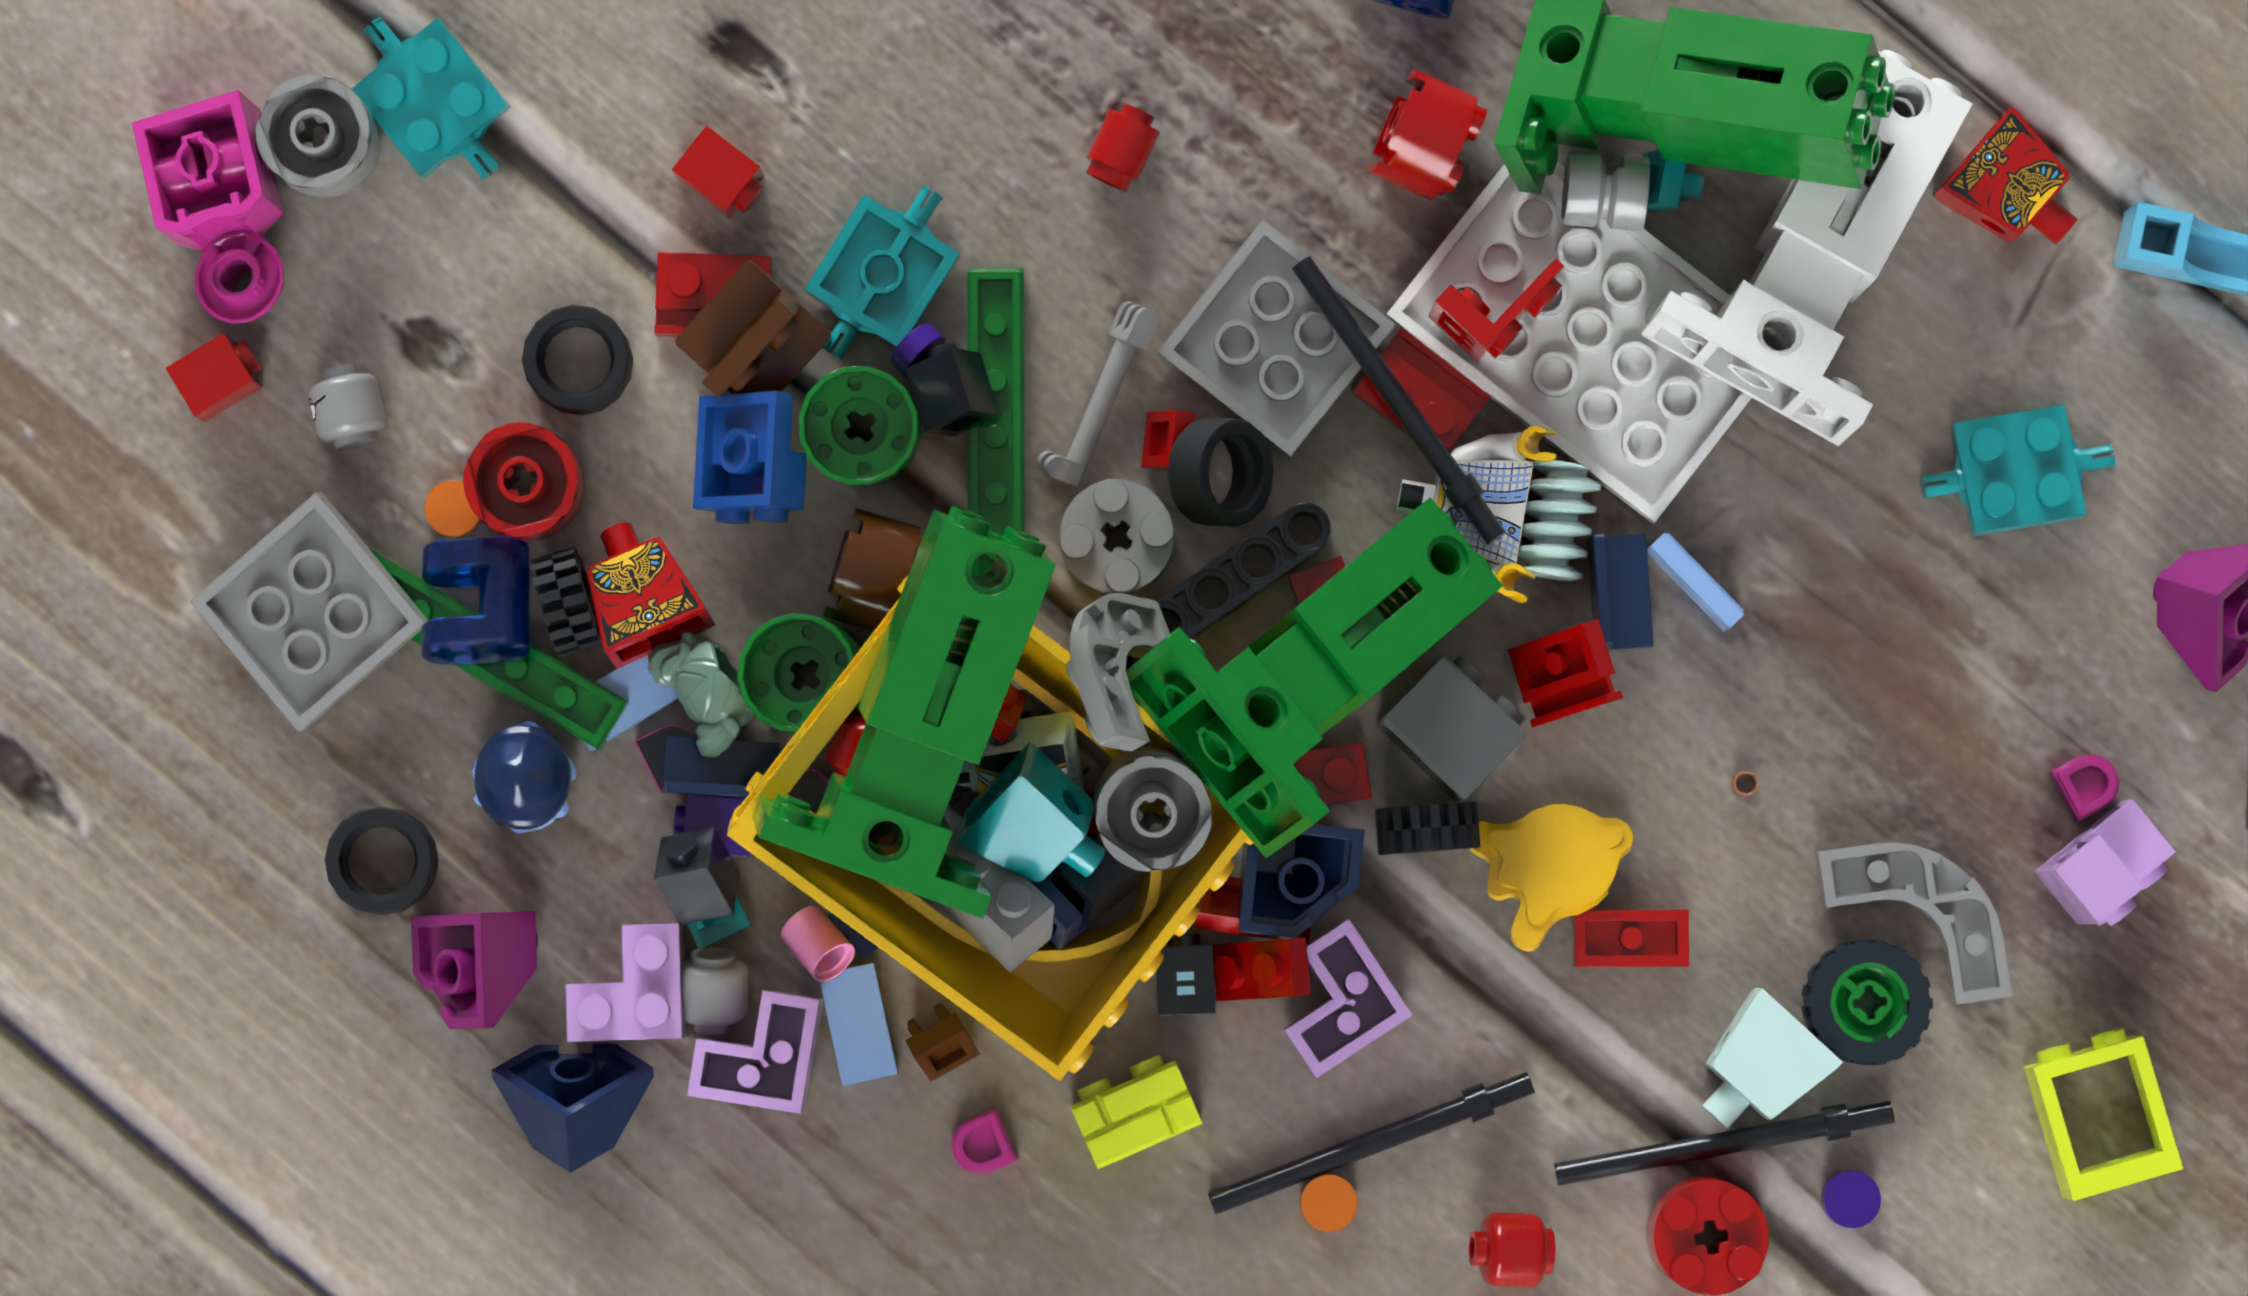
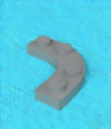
M1110 593L1083 608L1077 614L1070 632L1071 660L1067 662L1066 669L1070 680L1079 690L1087 713L1085 716L1086 726L1090 734L1097 740L1098 746L1132 752L1150 741L1130 688L1126 672L1127 655L1142 658L1170 634L1158 601L1129 594Z
M1874 843L1815 852L1823 908L1878 900L1902 901L1921 910L1937 927L1944 946L1953 1005L2013 997L2005 941L1996 910L1978 882L1958 865L1933 850L1907 843Z

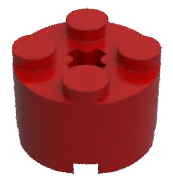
M1414 69L1405 82L1415 87L1411 89L1407 99L1397 95L1372 153L1381 157L1382 161L1370 164L1368 173L1432 201L1437 194L1442 196L1445 191L1452 193L1465 165L1464 161L1457 158L1467 139L1474 141L1484 123L1487 109L1477 105V96Z
M516 422L491 430L478 442L466 463L463 473V486L470 508L484 524L507 538L532 542L544 540L558 534L579 515L585 493V477L582 465L575 452L560 437L538 425ZM524 469L533 477H537V482L530 485L531 493L525 496L519 490L512 489V484L520 481V471Z
M1691 1177L1675 1183L1658 1200L1647 1222V1244L1653 1261L1670 1280L1682 1288L1697 1294L1722 1295L1741 1288L1759 1274L1768 1250L1769 1231L1767 1221L1758 1203L1748 1192L1740 1187L1714 1177ZM1709 1221L1710 1226L1720 1230V1238L1712 1240V1248L1707 1250L1705 1245L1694 1241V1235L1703 1232V1222Z

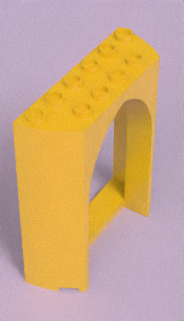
M907 577L897 588L900 594L902 593ZM898 599L765 774L762 775L757 771L748 782L745 789L750 793L742 804L734 810L729 822L727 836L1055 1079L1061 1081L1068 1070L1074 1074L1083 1067L1093 1052L1094 1045L1090 1042L1103 1025L1110 1028L1120 1019L1129 1004V1000L1125 997L1139 979L1142 982H1146L1154 975L1164 959V954L1160 951L1173 934L1180 937L1191 927L1200 911L1196 907L1197 903L1209 888L1216 891L1225 883L1235 866L1231 859L1244 842L1248 845H1252L1253 842L1207 787L1212 808L1211 829L1203 847L1191 860L1175 868L1143 871L1140 891L1134 909L1131 912L1100 929L1076 936L1061 950L1049 940L1018 967L1009 972L944 909L933 901L760 839L753 821V815L760 797L775 801L778 793L789 795L788 793L861 700L899 601ZM1033 625L1012 679L1056 713L1072 712L1075 727L1098 745L1097 740L1090 734L1086 726L1085 716L1087 713L1079 690L1072 683L1067 673L1066 665L1071 660L1070 652ZM1136 703L1150 740L1146 744L1164 746L1178 752L1145 710ZM1099 746L1111 760L1125 752V750ZM1159 798L1152 803L1146 800L1141 803L1143 817L1145 818L1152 812L1159 815L1165 813L1162 801Z

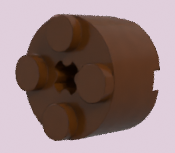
M855 507L850 518L859 520L861 523L857 533L845 531L828 588V592L838 595L836 606L834 608L824 605L822 616L874 631L901 596L897 588L911 570L922 541L919 538L921 527Z

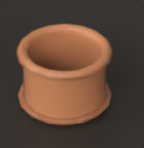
M1751 771L1738 772L1732 779V789L1739 796H1750L1759 787L1758 777ZM1742 774H1748L1754 780V787L1749 793H1743L1737 788V779Z

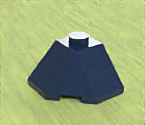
M1314 824L1268 858L1263 856L1254 843L1248 845L1244 842L1240 870L1238 932L1290 938L1298 937L1314 924L1317 919L1359 887L1365 830Z
M593 1044L592 1053L560 1054L559 1045H535L492 1069V1079L533 1149L569 1173L615 1147L654 1077L652 1066L617 1044Z

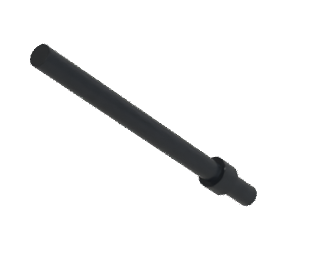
M1311 256L1301 260L1292 268L1293 272L1447 488L1443 493L1456 512L1464 511L1487 545L1501 538L1506 531L1481 496L1484 494V490L1472 473L1465 475Z
M1525 1072L1488 1087H1484L1483 1083L1461 1090L1462 1097L1210 1192L1208 1196L1214 1212L1217 1215L1468 1118H1471L1474 1123L1495 1115L1493 1109L1535 1093L1530 1077Z
M1890 1101L1846 1109L1843 1103L1822 1107L1821 1114L1554 1163V1171L1557 1184L1561 1186L1826 1136L1827 1141L1851 1137V1131L1895 1123L1894 1112Z

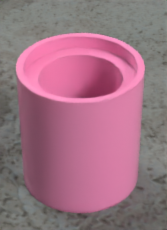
M809 906L798 911L786 922L781 931V941L817 982H825L841 974L849 966L855 955L854 946L818 906Z

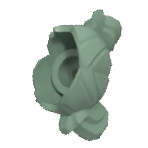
M683 631L680 640L659 644L648 655V670L654 681L664 687L676 688L677 698L683 705L688 717L699 724L695 730L698 736L696 746L702 756L711 758L719 756L731 746L739 734L740 727L754 719V713L746 706L737 679L738 671L730 664L729 658L725 651L720 649L718 643L704 641L697 644L692 631Z

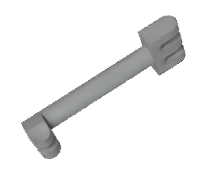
M1126 301L1119 307L1108 333L1115 337L1116 341L1068 455L1064 457L1052 451L1042 452L1037 458V467L1040 471L1054 479L1079 487L1137 347L1146 351L1155 331L1158 317L1153 310L1132 301Z

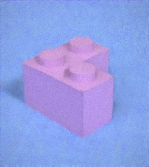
M2127 799L2119 801L2036 869L2034 873L2077 925L2097 924L2101 926L2107 922L2112 926L2137 906L2136 902L2132 899L2133 896L2154 884L2168 872L2169 868L2164 862L2175 854L2176 851L2135 801Z
M1350 919L1342 921L1307 944L1308 965L1330 998L1283 1028L1287 1037L1316 1079L1412 1016Z
M685 924L622 925L623 982L566 984L567 1042L688 1037V1022H685L683 1019L681 980L682 963L686 959Z
M763 990L753 1045L704 1037L696 1039L687 1096L798 1114L805 1112L823 999Z

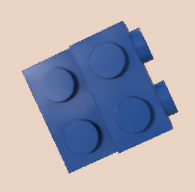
M768 391L721 395L719 398L716 395L699 396L693 509L716 512L715 522L726 524H749L750 513H754V520L783 523L788 522L789 511L804 510L807 455L806 453L790 451L793 409L792 393Z

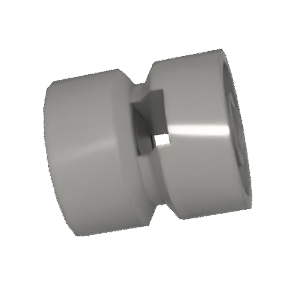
M1569 151L1563 181L1562 225L1594 227L1600 219H1604L1610 229L1642 231L1645 224L1649 196V158L1617 155L1611 163H1605L1602 155L1599 153Z

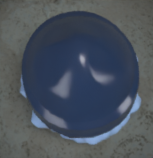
M526 721L507 727L490 737L475 760L474 768L471 772L475 779L476 795L474 801L476 805L482 807L485 813L497 824L505 826L517 834L543 829L545 826L552 824L555 818L564 817L569 811L567 798L570 794L571 781L577 777L574 764L558 739L533 721Z

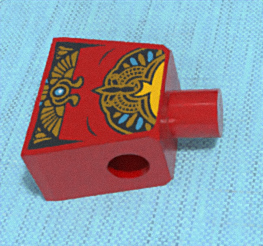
M2012 106L1997 120L1933 195L1939 202L2010 243L2017 239L2031 224L2056 245L2078 220L2053 198L2071 177L2069 172Z
M627 522L613 525L601 533L600 538L608 558L592 564L587 569V576L602 646L617 669L648 656L659 644L680 640L683 631H692L695 635L716 626L704 603L660 537L639 543L632 524Z

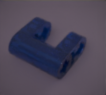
M507 537L443 540L427 544L422 552V579L432 586L441 588L479 586V616L444 617L425 622L422 625L421 656L435 664L458 665L510 662L523 659L529 655V545L520 539Z

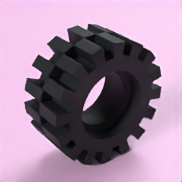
M575 547L531 559L530 568L534 587L538 594V602L542 608L544 622L547 624L550 639L553 641L558 656L563 657L602 645L588 576L584 570L578 550Z
M1477 801L1375 809L1378 855L1481 847Z

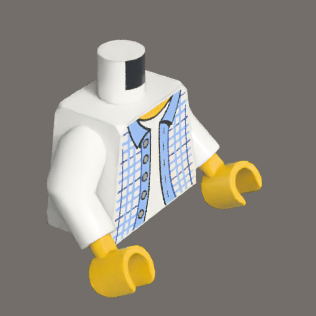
M1540 426L1528 427L1523 433L1487 435L1455 448L1451 453L1465 475L1472 473L1484 490V494L1481 496L1506 531L1501 538L1492 544L1487 545L1463 510L1456 512L1443 492L1447 488L1437 474L1435 485L1402 479L1397 504V513L1409 515L1431 497L1437 506L1453 519L1456 529L1474 551L1489 563L1493 574L1503 585L1497 593L1500 592L1517 603L1526 602L1528 597L1514 591L1516 580L1522 576L1535 579L1533 572L1517 564L1534 462L1526 461L1525 459L1549 463L1556 458L1554 453L1539 451L1538 443L1544 435H1556L1554 429Z

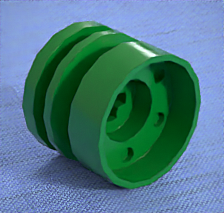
M869 366L842 367L823 376L806 394L798 416L799 440L809 461L826 477L852 486L878 485L899 475L914 458L921 439V418L911 392L892 375ZM856 412L864 418L873 415L877 421L871 427L874 437L868 442L862 437L851 439L847 433L853 427L850 417Z
M789 613L770 619L751 634L740 654L737 679L743 700L758 720L778 731L795 734L861 649L862 644L850 630L816 615ZM803 665L810 667L819 665L815 675L821 682L817 687L806 685L801 688L805 678L799 670ZM858 702V704L854 707L853 710H859V708H858L859 702Z

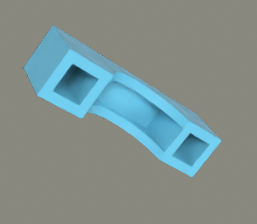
M2137 202L2124 212L2113 267L2248 296V235L2210 225L2201 221L2192 213Z

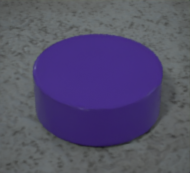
M922 324L906 335L897 345L891 356V364L908 379L906 369L925 360L924 353L934 347L944 345L946 339L931 324Z
M1844 1170L1832 1175L1827 1180L1822 1189L1821 1203L1824 1212L1834 1223L1847 1228H1859L1867 1225L1876 1217L1881 1205V1195L1877 1184L1868 1175L1855 1170Z

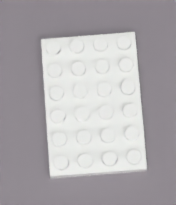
M1558 162L1554 173L1551 176L1546 175L1541 195L1519 192L1504 164L1391 307L1386 317L1399 328L1402 327L1490 395L1493 401L1527 427L1540 426L1554 429L1556 435L1547 434L1542 439L1573 463L1593 469L1588 471L1591 477L1654 524L1752 397L1641 334L1652 314L1671 290L1679 295L1682 292H1688L1702 298L1711 305V313L1714 315L1718 314L1721 306L1730 295L1644 228L1642 231L1610 229L1604 219H1600L1594 227L1562 225L1561 208L1565 167ZM1556 258L1564 265L1557 278L1563 286L1557 292L1556 297L1536 318H1533L1526 312L1518 320L1523 328L1518 333L1519 335L1496 359L1487 352L1476 363L1428 317L1435 300L1450 285H1453L1460 293L1465 288L1473 291L1489 307L1490 312L1486 318L1494 323ZM1765 341L1766 345L1774 349L1769 342Z

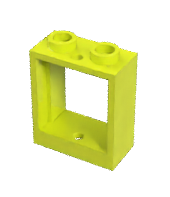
M2124 1028L2091 1036L2093 1046L2079 1051L2071 1052L2069 1044L2036 1052L2038 1062L2023 1066L2059 1189L2064 1199L2071 1201L2079 1200L2183 1169L2144 1036L2130 1035L2126 1037ZM2128 1056L2155 1147L2079 1169L2052 1078Z

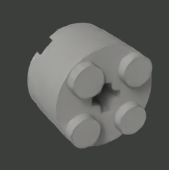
M314 74L302 75L283 82L267 98V103L256 125L257 146L262 159L271 171L294 190L312 197L338 196L357 187L377 166L380 136L376 120L365 103L353 90L343 83ZM321 126L327 134L324 136V143L321 146L315 147L310 142L314 139L313 129Z
M1106 479L1095 483L1081 491L1071 501L1063 515L1060 526V547L1064 562L1072 577L1084 588L1101 596L1110 593L1134 595L1148 589L1162 576L1172 555L1174 532L1170 515L1157 495L1138 483L1120 479ZM1120 526L1126 527L1128 529L1127 541L1131 546L1127 550L1119 546L1112 552L1106 550L1107 537L1103 534V531L1106 528L1116 531Z
M1144 744L1132 752L1125 751L1114 758L1098 779L1094 792V813L1097 829L1105 848L1122 864L1138 871L1175 868L1191 860L1203 847L1211 829L1212 818L1208 789L1178 752L1164 746ZM1157 798L1161 799L1165 813L1159 815L1152 812L1147 818L1143 817L1141 803L1145 800L1152 803Z

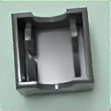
M1460 655L1453 662L1446 656L1438 660L1378 722V728L1454 801H1460L1469 797L1526 737V732L1520 727L1526 720L1524 715L1504 696L1501 695L1493 701L1480 689L1478 685L1484 680V677Z

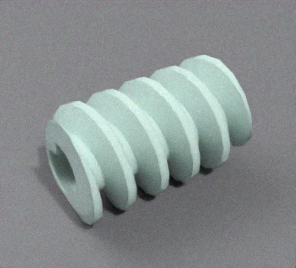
M1533 460V468L1545 475L1546 478L1530 481L1529 490L1542 498V500L1527 502L1525 513L1536 519L1537 522L1523 524L1521 535L1533 542V544L1519 546L1517 558L1528 564L1524 568L1533 572L1536 577L1557 581L1581 580L1583 573L1570 566L1569 561L1571 559L1587 557L1588 551L1576 545L1573 541L1574 537L1591 535L1592 529L1578 521L1579 515L1596 513L1597 509L1596 506L1582 497L1583 493L1600 491L1601 484L1587 477L1588 471L1593 470L1587 466L1560 460H1554L1549 463Z

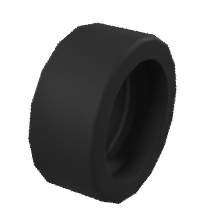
M573 304L553 309L535 322L525 339L522 364L527 382L543 402L562 413L583 416L603 411L620 398L631 379L633 356L628 338L611 317L594 307ZM574 327L591 329L601 335L608 344L611 355L610 370L604 381L593 390L583 393L566 392L554 385L547 375L544 363L546 349L552 339L563 330Z
M1204 418L1190 423L1177 436L1170 452L1167 475L1170 493L1179 512L1192 523L1206 526L1237 527L1251 522L1264 509L1272 490L1274 469L1271 451L1263 434L1250 422L1234 418ZM1220 441L1224 442L1231 456L1233 468L1231 487L1221 504L1217 502L1212 493L1209 481L1210 459L1216 445Z
M378 806L358 810L341 821L329 839L325 855V865L328 881L341 900L358 911L386 915L405 911L423 899L434 883L438 856L435 841L424 823L406 811ZM379 827L395 829L404 835L413 847L415 856L413 874L407 883L397 891L383 895L370 893L360 887L350 874L348 863L350 850L356 839L369 829Z

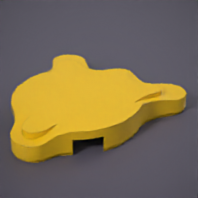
M1551 804L1533 810L1523 818L1512 823L1495 824L1479 821L1481 847L1470 848L1469 850L1489 864L1490 870L1487 880V893L1489 897L1496 901L1508 898H1515L1519 901L1520 906L1511 928V939L1518 949L1531 952L1540 946L1549 929L1557 921L1565 917L1582 914L1598 905L1608 895L1621 859L1632 848L1633 833L1629 825L1621 819L1603 818L1578 806Z

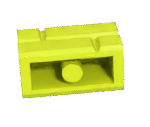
M1158 1054L1129 1067L1133 1078L1112 1086L1108 1077H1105L1076 1090L1081 1101L1071 1104L1070 1107L1097 1169H1101L1203 1124L1175 1059L1164 1064L1161 1055Z

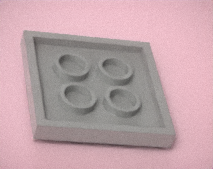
M1262 220L1158 350L1157 354L1240 420L1250 422L1263 434L1265 440L1288 458H1291L1362 368L1292 270L1297 263L1309 257V255ZM1313 259L1374 347L1378 349L1396 324Z
M323 492L314 493L190 601L297 732L305 731L430 623Z

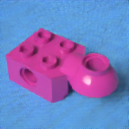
M239 90L132 122L155 228L179 246L202 251V256L194 273L195 293L202 308L212 317L231 324L252 322L267 314L278 301L284 286L283 263L277 250L264 239V234L284 214L276 175L262 159L256 142L255 130L261 111ZM252 271V280L248 287L240 292H235L237 279L242 274Z

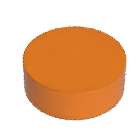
M457 480L442 482L435 486L428 494L425 501V516L430 526L438 533L450 538H461L474 532L480 525L481 520L474 514L466 499L463 482Z
M1322 1174L1316 1176L1304 1186L1301 1192L1300 1208L1306 1221L1318 1230L1325 1232L1338 1231L1346 1227L1353 1220L1357 1211L1358 1202L1355 1190L1347 1180L1339 1175Z

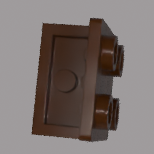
M748 260L677 336L675 343L707 372L702 384L719 398L726 390L731 394L768 391L782 392L830 340L831 331L752 260Z

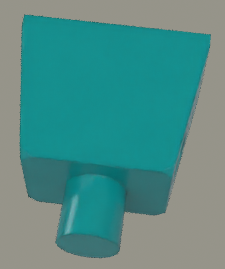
M1031 742L1015 756L966 808L956 840L962 847L1032 882L1043 881L1062 861L1083 876L1088 877L1098 867L1105 854V848L1086 836L1095 806L1092 798Z

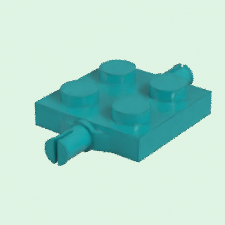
M382 17L373 20V25L385 40L369 24L365 27L363 33L369 37L383 57L380 59L377 67L351 90L365 103L373 118L421 177L427 178L447 160L462 155L479 174L481 180L490 177L492 174L479 157L493 172H496L501 165L494 159L480 140L484 137L489 126L511 108L510 104L439 18L433 20L413 38L403 40L402 42H400Z
M922 185V189L907 213L887 209L868 196L863 195L805 287V293L830 307L839 319L831 332L830 340L822 347L828 353H832L834 357L840 360L843 359L844 354L858 332L877 336L896 348L903 338L917 327L959 260L960 253L937 240L928 227L925 226L939 202L943 199L937 192L934 191L932 193L929 187Z
M2065 405L1953 423L1950 427L1955 450L1953 471L1921 475L1920 483L1921 487H1925L1922 490L1924 499L1957 493L1958 498L1966 508L1971 536L1974 537L2083 518L2087 514L2081 488L2083 472L2115 467V455L2110 456L2114 452L2111 444L2079 450L2070 433Z

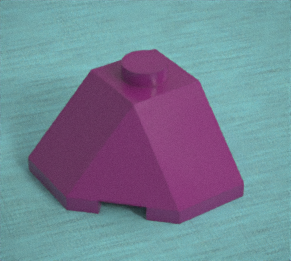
M2248 544L2187 551L2171 566L2162 570L2154 583L2153 598L2157 602V627L2205 689L2217 692L2245 667L2248 660V642L2244 641L2248 636Z
M535 911L411 916L413 974L423 989H433L443 1004L439 1014L448 1028H494L537 969L538 934L536 931Z

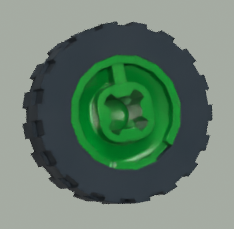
M1880 940L1847 941L1838 944L1832 950L1826 951L1820 956L1819 962L1816 965H1812L1807 974L1809 978L1806 985H1803L1801 994L1804 996V1006H1801L1803 1017H1806L1809 1025L1807 1029L1840 1060L1860 1065H1881L1891 1060H1898L1905 1056V1052L1911 1047H1916L1921 1041L1919 1037L1922 1032L1928 1029L1931 1021L1928 1019L1930 1009H1933V998H1930L1928 989L1931 986L1928 977H1924L1920 970L1922 968L1916 959L1909 957L1906 954L1907 951Z

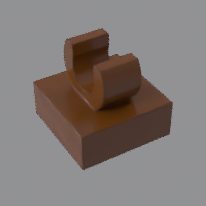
M940 1003L933 1006L939 1017L937 1023L924 1030L920 1028L914 1018L907 1023L908 1031L912 1037L905 1041L930 1082L980 1054L956 1013L954 1012L950 1015L947 1009Z

